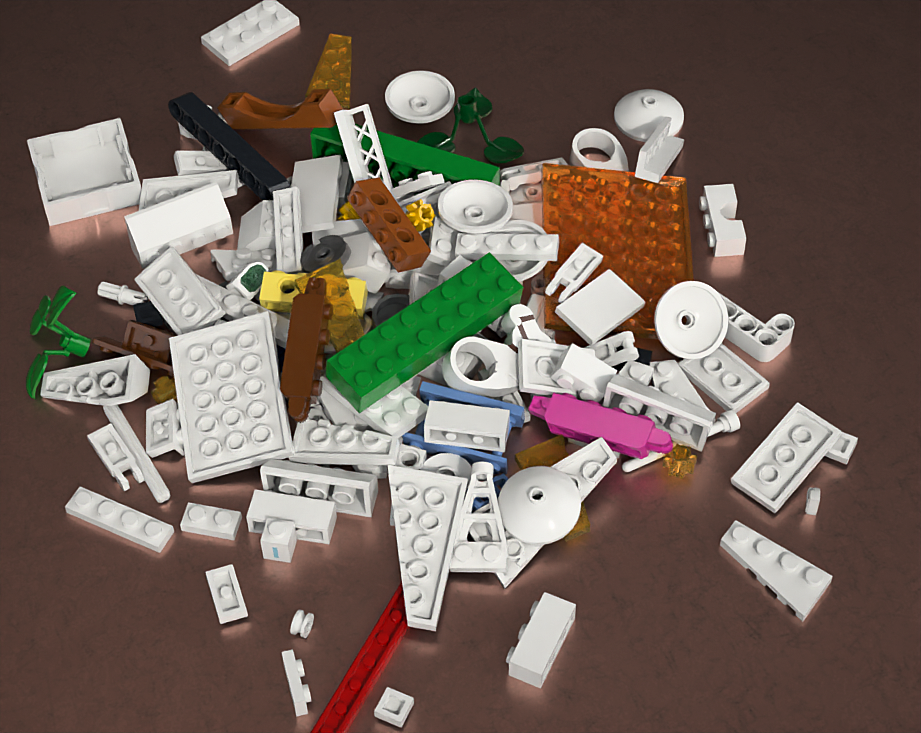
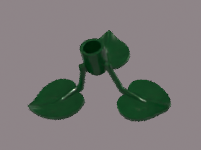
M476 87L466 95L458 98V103L454 107L455 123L450 137L442 132H432L426 134L417 142L453 153L456 147L452 141L455 139L459 121L473 123L476 120L488 145L484 149V156L487 160L494 163H506L524 154V148L514 139L497 137L493 142L489 140L480 118H484L492 112V103Z

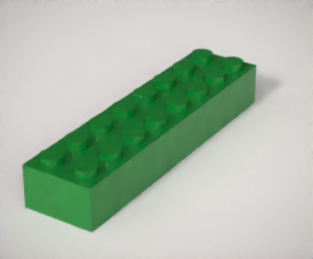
M337 124L331 128H313L310 133L313 159L341 155L343 162H348ZM376 130L393 188L399 186V181L409 178L415 181L418 180L417 175L429 171L432 172V175L442 174L445 183L448 181L454 184L465 180H483L500 186V167ZM364 134L361 146L369 152L373 142L369 136ZM371 158L368 169L369 172L376 175L380 166L378 161ZM424 190V191L415 193L414 196L417 195V194H420V193H422V192H425V191H427V190Z
M489 252L329 358L326 365V377L356 411L361 413L446 355L459 340L472 337L507 313L512 306L520 304L524 287Z

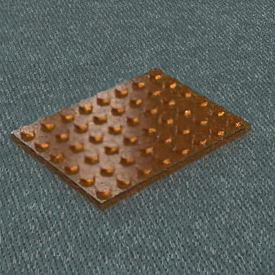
M543 163L541 168L542 228L547 234L559 235L557 261H548L543 267L544 329L574 331L555 313L556 307L561 304L558 302L559 296L566 287L560 283L556 291L550 296L545 293V290L555 277L556 272L581 243H584L603 255V259L576 292L610 269L646 302L642 309L607 335H617L625 331H631L634 337L659 339L655 330L654 316L660 298L670 287L681 282L694 281L686 178L663 175L660 181L655 183L635 177V172ZM685 316L681 319L683 325L687 322Z

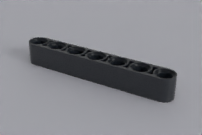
M188 92L169 101L168 108L173 118L230 171L237 170L239 179L262 201L274 200L273 191L290 188V184L285 176L194 93Z

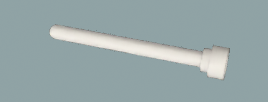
M732 409L721 413L717 421L713 423L708 437L720 431L731 433L740 429V421L737 414ZM672 441L673 450L669 454L686 447V445ZM650 451L649 455L643 459L633 458L624 462L622 469L625 472H630L666 455Z

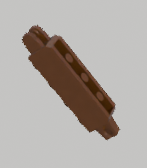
M310 277L304 294L299 293L296 295L292 303L280 391L289 400L288 413L297 423L306 422L309 417L311 404H317V397L322 394L320 376L321 370L324 371L326 367L324 348L325 345L329 344L330 332L327 329L328 321L333 317V305L327 299V282L324 278Z

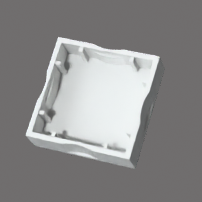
M120 118L88 125L74 131L58 132L27 140L50 226L140 204L141 184L134 161L130 155L127 138Z

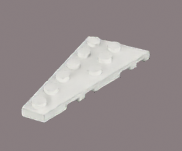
M600 437L551 467L562 471L572 479L577 486L582 502L617 463V457L605 440ZM537 494L533 499L540 500L543 496ZM490 503L473 513H490ZM473 523L470 526L468 533L474 542H490L492 540V531L488 523ZM504 528L508 545L507 572L494 573L505 589L543 545L519 541Z
M387 465L407 626L436 631L461 510L468 487V478Z

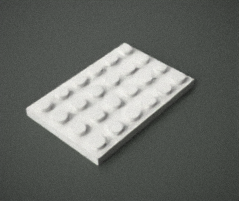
M269 311L169 338L188 480L191 483L263 465L270 459L282 460L289 458V456H294L285 396L280 391L281 371L272 317Z

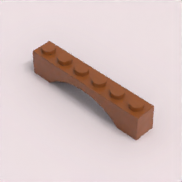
M314 89L305 101L294 105H277L258 99L247 92L229 93L217 107L232 129L243 130L331 128L337 124L334 112L343 110L331 89Z

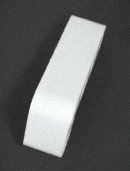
M719 293L728 312V328L725 338L760 362L773 360L790 344L795 324L791 316L777 314L764 324Z

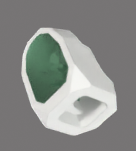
M261 262L246 265L226 285L227 289L251 300L261 290L264 272H268V267Z

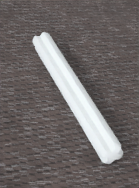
M103 406L110 423L134 456L135 463L141 470L144 480L157 502L163 503L169 500L171 496L170 491L119 406Z

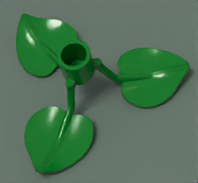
M66 286L59 287L52 302L49 296H43L30 324L29 331L33 336L39 332L42 325L62 335L59 346L63 347V350H44L42 355L37 354L26 376V390L33 399H36V388L47 366L49 355L69 357L70 353L84 357L90 346V338L73 332L56 320L68 302L77 294Z

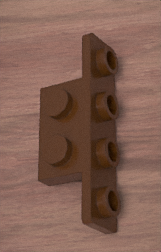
M129 320L123 343L104 336L93 338L92 343L100 346L101 351L107 353L118 352L123 354L122 357L135 354L141 361L145 362L148 368L168 370L167 374L174 377L169 338L177 335L135 320Z

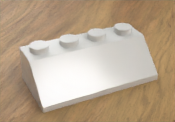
M217 182L124 216L132 251L142 269L146 268L171 246L179 254L233 234L231 217Z
M617 374L609 381L603 402V407L612 409L616 407L633 416L645 415L655 422L656 428L669 432L673 441L701 452L716 416L715 412L710 411L705 406L694 405L679 396H671L661 392L656 387L645 386L635 382L630 377H622Z
M270 459L261 466L260 473L264 491L272 490L276 493L287 495L298 494L313 499L324 498L335 502L336 512L372 517L378 494L377 475H371L368 472L345 471L341 468L319 467L315 464L293 463L289 460Z

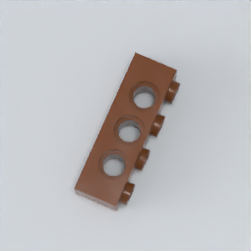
M380 177L356 181L347 199L397 272L421 268L431 250Z

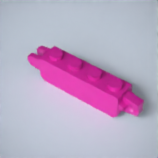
M553 393L551 398L534 396L529 406L530 414L545 420L550 432L587 444L602 437L612 451L638 459L647 457L650 451L666 455L673 450V443L669 432L656 428L655 422L645 415L633 416L620 408L613 407L609 409L602 407L601 404L592 400L587 402L577 400L576 397L567 393L562 395Z

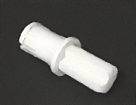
M101 282L98 286L99 296L116 300L121 305L124 303L134 305L143 303V301L148 302V297L145 293L128 289L127 285L121 287Z

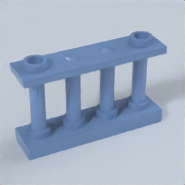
M422 381L419 389L421 401L427 406L431 400L510 410L508 436L512 427H523L525 412L522 406ZM425 420L418 424L415 434L407 432L402 435L404 445L417 446L422 450H426V454L452 453L463 457L470 465L476 462L491 463L494 466L493 474H507V458L502 457L503 452L492 451L491 454L477 451L475 448L424 442Z

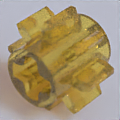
M162 376L153 382L156 388L151 391V394L158 405L171 399L178 403L174 377L169 380L168 376Z
M676 444L673 450L665 455L662 466L669 467V476L673 475L683 479V476L687 473H694L697 455H691L690 446L686 447Z

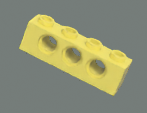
M278 270L264 272L259 300L261 306L270 311L291 313L293 298L299 293L304 294L308 279L314 277L324 278L327 282V299L333 305V317L364 320L368 295L366 281L355 277L339 279L331 275L317 277L307 273H298L297 275L286 274ZM287 289H294L292 293H284ZM339 293L345 294V296L342 298L334 297Z

